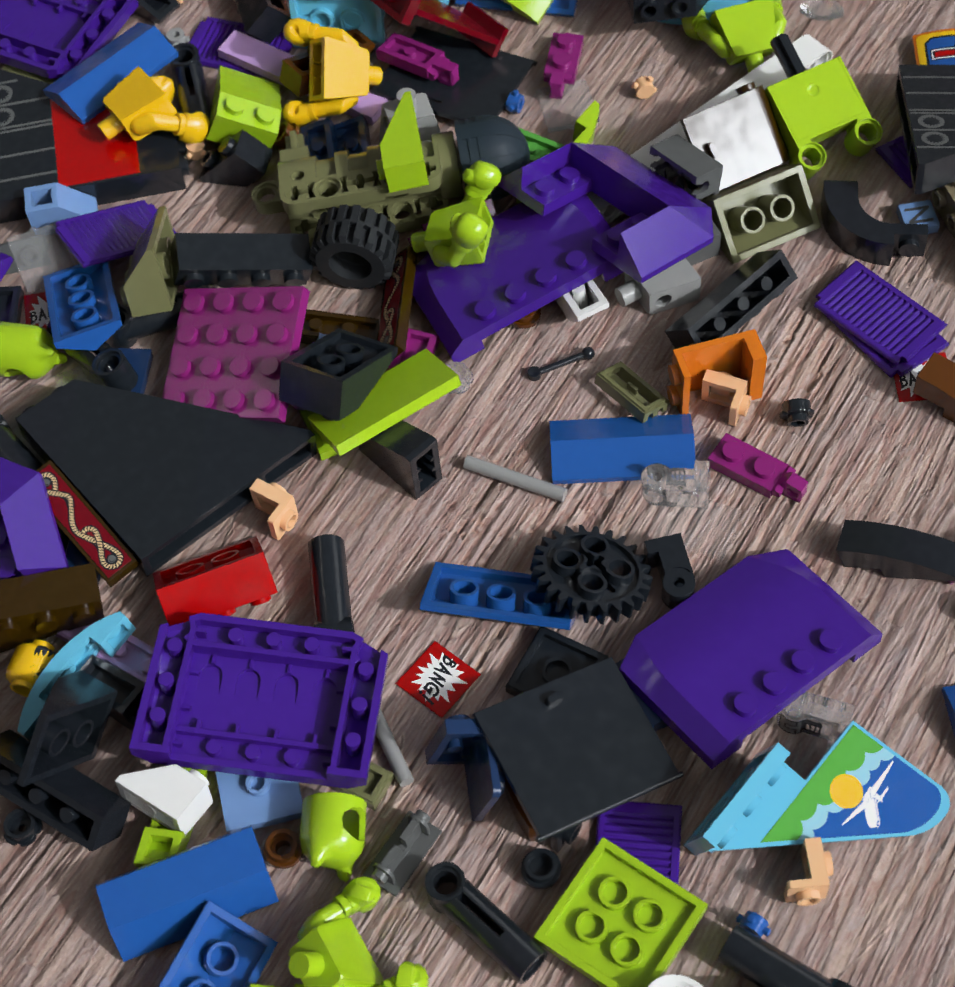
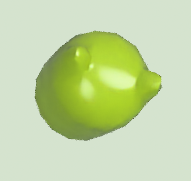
M0 322V376L26 375L31 379H39L44 377L55 365L67 362V356L56 349L52 335L45 328L37 325Z
M341 792L315 793L302 800L300 845L302 853L310 861L312 867L319 868L321 866L336 871L339 880L344 882L350 879L354 863L361 855L365 846L367 802L355 795Z

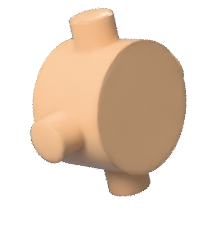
M652 76L640 77L632 83V88L636 92V98L647 99L656 93L657 88L652 83L654 80Z
M204 140L201 143H185V156H187L188 160H200L207 153L204 150Z

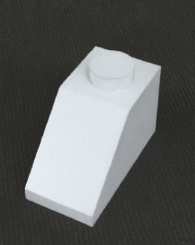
M593 279L556 299L557 304L570 322H579L609 307V302Z
M177 764L121 774L115 780L122 798L166 828L182 831L185 836L213 803L208 787L209 781L205 776L194 769L188 772Z

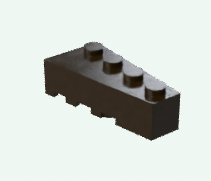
M94 563L0 580V653L14 649L22 643H32L35 639L42 640L57 635L60 631H69L90 625L104 618Z

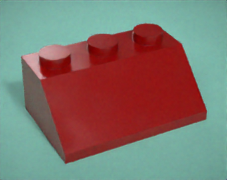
M257 536L153 573L155 590L169 626L189 621V616L199 613L230 616L236 612L237 607L248 603L251 606L261 605L269 601L271 595L278 593Z

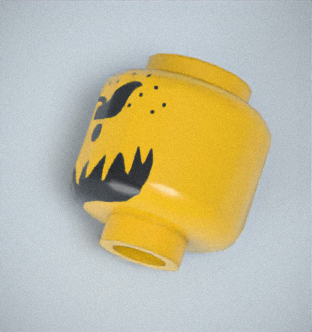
M35 639L32 643H22L15 648L5 673L6 679L11 683V690L21 696L28 697L36 680L56 655L52 644L44 640Z

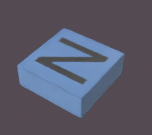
M931 200L897 206L896 213L900 224H928V234L939 231L940 223Z

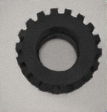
M347 204L340 205L339 208L333 206L328 209V212H323L320 215V219H318L309 258L312 261L311 265L314 269L319 270V275L345 288L352 287L363 290V288H375L376 285L381 286L391 277L399 245V232L395 230L396 226L392 221H387L385 215L382 213L378 214L369 207L366 209L362 208L361 205L348 206Z

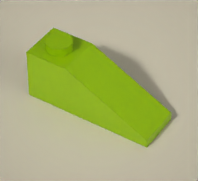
M411 91L403 93L380 143L382 159L376 160L379 179H386L389 193L429 185Z

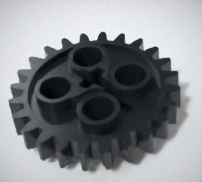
M579 525L578 532H574L570 527L565 526L563 535L553 530L551 539L543 537L541 546L536 545L530 566L532 571L530 580L537 583L536 593H545L544 603L555 601L557 603L556 612H560L565 608L570 610V619H573L577 614H581L585 623H588L591 616L597 618L600 624H604L605 617L609 616L617 623L621 614L630 618L633 609L640 611L643 602L647 601L653 577L650 576L652 567L651 565L644 564L646 560L645 554L635 555L638 547L636 544L624 545L625 536L616 540L612 538V530L607 531L603 535L599 533L598 526H594L592 532H587L583 525Z

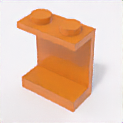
M752 329L673 349L672 365H668L671 385L667 386V395L671 406L677 405L680 414L689 413L690 392L702 389V381L707 369L716 372H727L734 377L747 380L746 395L752 396L751 400L762 398L767 355L756 330Z

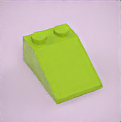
M219 66L207 140L221 144L227 136L232 137L243 129L272 149L278 136L282 111L279 84Z

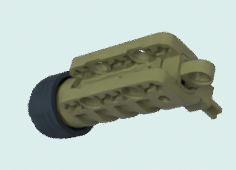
M479 115L454 120L458 147L455 145L453 131L431 134V140L421 141L429 185L389 193L386 179H379L376 160L382 159L380 144L367 146V151L349 154L348 150L334 152V157L318 160L316 156L310 155L308 145L305 146L304 135L297 134L296 130L289 131L290 136L285 137L286 149L279 150L278 180L258 184L252 190L251 197L256 211L261 214L286 212L290 220L292 234H305L304 232L308 231L310 249L320 215L323 212H328V209L333 206L339 208L340 205L344 204L348 206L361 205L362 208L367 209L369 207L374 209L376 213L388 216L389 220L387 221H392L396 226L395 230H398L399 233L422 229V224L428 223L431 213L434 212L432 211L433 208H438L439 210L448 207L450 198L464 196L462 176L465 169L470 168L474 162L484 161L497 166L501 172V177L530 163L529 147L520 129L503 117ZM497 185L486 200H499L510 195V193ZM265 195H275L271 201H259ZM403 211L411 213L405 219L395 218L396 214Z

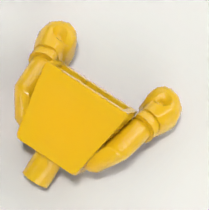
M302 18L290 19L284 25L283 34L288 42L300 47L310 45L309 102H313L305 103L293 100L286 103L282 113L284 119L289 124L295 123L300 127L311 121L319 120L320 117L341 115L357 105L359 97L368 95L369 85H380L383 76L382 69L377 66H369V51L359 47L358 42L345 30L320 26L318 23H312Z
M138 66L122 81H119L115 88L103 98V103L111 115L97 124V126L108 140L112 139L122 130L133 141H139L152 132L162 130L171 131L174 136H179V140L184 143L194 144L201 143L205 139L210 128V121L208 116L200 111L178 113L171 103L174 96L173 80L159 75L149 77Z

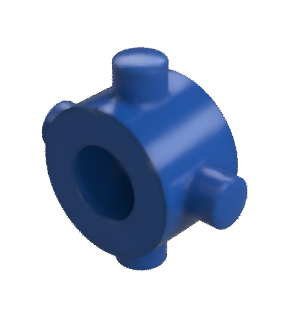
M513 90L508 95L506 110L519 114L524 106L525 97L519 93V90Z
M747 911L744 916L741 914L737 916L736 922L761 938L763 935L768 937L770 935L769 923L759 914Z

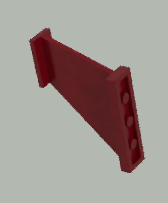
M370 0L401 24L410 26L414 15H418L455 29L491 57L495 58L509 29L469 1H467L463 12L438 0Z

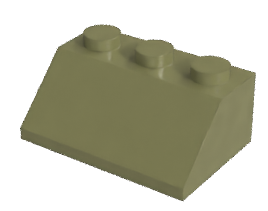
M802 164L782 165L723 189L716 195L711 194L699 199L712 209V221L721 232L720 248L731 264L821 228Z
M161 206L157 209L137 241L133 256H130L129 269L125 271L124 285L120 287L122 302L124 306H129L133 318L172 311L179 285H174L170 248L175 234L166 206Z

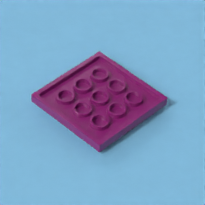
M304 286L185 289L162 398L238 414L240 418L285 423L289 403L279 400L281 361L299 351L310 291Z

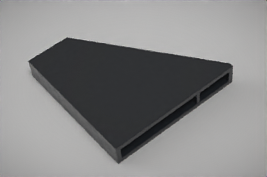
M76 379L56 388L51 395L36 405L26 408L21 415L15 418L23 438L46 463L51 460L137 559L140 564L138 567L147 577L250 503L253 499L249 488L257 478L269 484L271 482L277 483L318 453L315 434L308 429L270 421L240 418L238 414Z

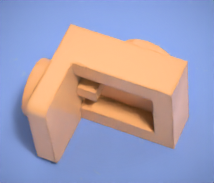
M706 370L702 381L701 399L729 407L728 425L735 427L739 416L745 417L747 415L752 396L746 395L747 380L734 377L727 372Z
M257 478L249 488L255 508L270 515L267 523L273 538L280 540L286 531L288 532L294 527L298 518L294 497L287 493L279 484L274 482L269 484Z
M821 837L804 839L800 854L805 879L786 882L784 890L785 902H796L799 906H810L821 902V899H826L830 886L828 876H833V862L830 851H823Z

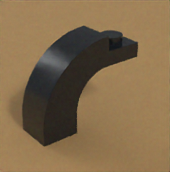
M824 180L821 197V218L827 234L839 248L859 260L884 266H890L892 255L905 257L924 256L929 235L928 224H900L879 221L868 215L861 207L858 198V181Z

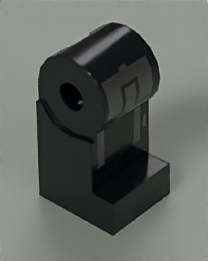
M681 533L644 541L645 563L651 565L652 568H658L662 580V601L668 608L673 609L694 594L696 585Z

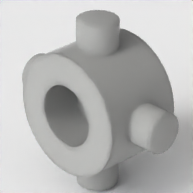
M181 28L170 29L164 35L172 46L190 41V37L185 36Z

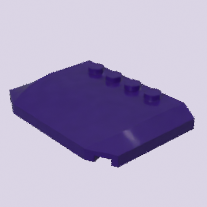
M0 0V62L49 79L60 78L109 44L138 8V1Z
M587 194L545 216L540 215L521 202L493 217L494 224L484 263L458 265L455 268L449 266L438 267L434 265L430 254L427 253L417 264L412 296L434 332L438 335L439 340L454 364L485 349L482 342L484 338L599 275H602L603 280L607 282L623 273L618 267L591 250L592 238L611 229V227Z
M784 549L747 556L636 634L619 670L629 687L711 769H714L739 750L743 739L847 660L850 659L852 662H855L879 644L883 633L792 552Z
M207 613L189 616V621L169 626V623L161 624L129 745L130 753L154 764H177L185 768L345 789L367 785L388 666V653L383 650L378 652L364 643V638L350 631Z

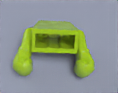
M755 0L715 10L709 20L702 8L694 17L681 18V23L687 36L695 40H703L721 58H725L729 65L745 62L747 72L750 73L765 62L763 57L773 53L770 41L777 35L784 33L787 20L783 15L782 0Z
M476 161L470 168L465 169L462 180L467 185L465 187L466 194L462 202L435 210L430 215L426 231L412 233L411 243L416 253L428 251L434 265L438 267L449 266L455 268L458 265L484 263L494 224L485 200L493 188L501 181V172L497 166L484 161Z
M366 876L352 879L340 894L332 898L331 903L311 914L298 932L297 937L299 941L289 950V971L293 977L301 978L305 987L429 986V977L426 969L420 964L407 961L401 963L395 976L383 979L352 919L348 918L357 912L366 913L372 910L381 898V888L378 883Z

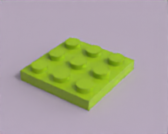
M602 837L534 935V940L541 947L601 987H648L652 981L664 976L706 912L708 904Z

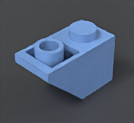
M57 182L24 188L25 212L35 236L42 235L43 237L56 234L54 232L56 221L98 211L96 197Z

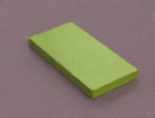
M426 348L384 372L359 409L342 420L330 421L317 413H313L307 418L311 427L339 456H342L462 384L458 374Z

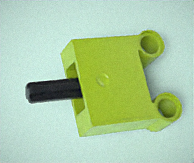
M782 33L774 37L770 41V45L787 79L768 86L765 89V93L790 157L789 164H802L806 179L810 180L824 166L827 159L825 149L818 143L844 131L847 132L844 137V145L850 154L860 157L869 153L881 140L883 129L881 124L870 115L841 57H836L806 70L789 36ZM859 133L864 134L868 141L861 139ZM802 157L810 159L813 166L805 164Z

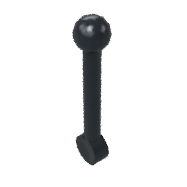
M588 346L583 348L582 352L544 367L532 366L527 371L528 378L531 381H538L544 373L581 359H592L595 351L592 347Z

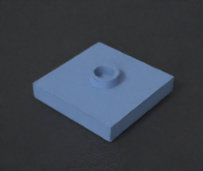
M216 772L227 834L252 825L253 830L301 818L303 799L299 782Z

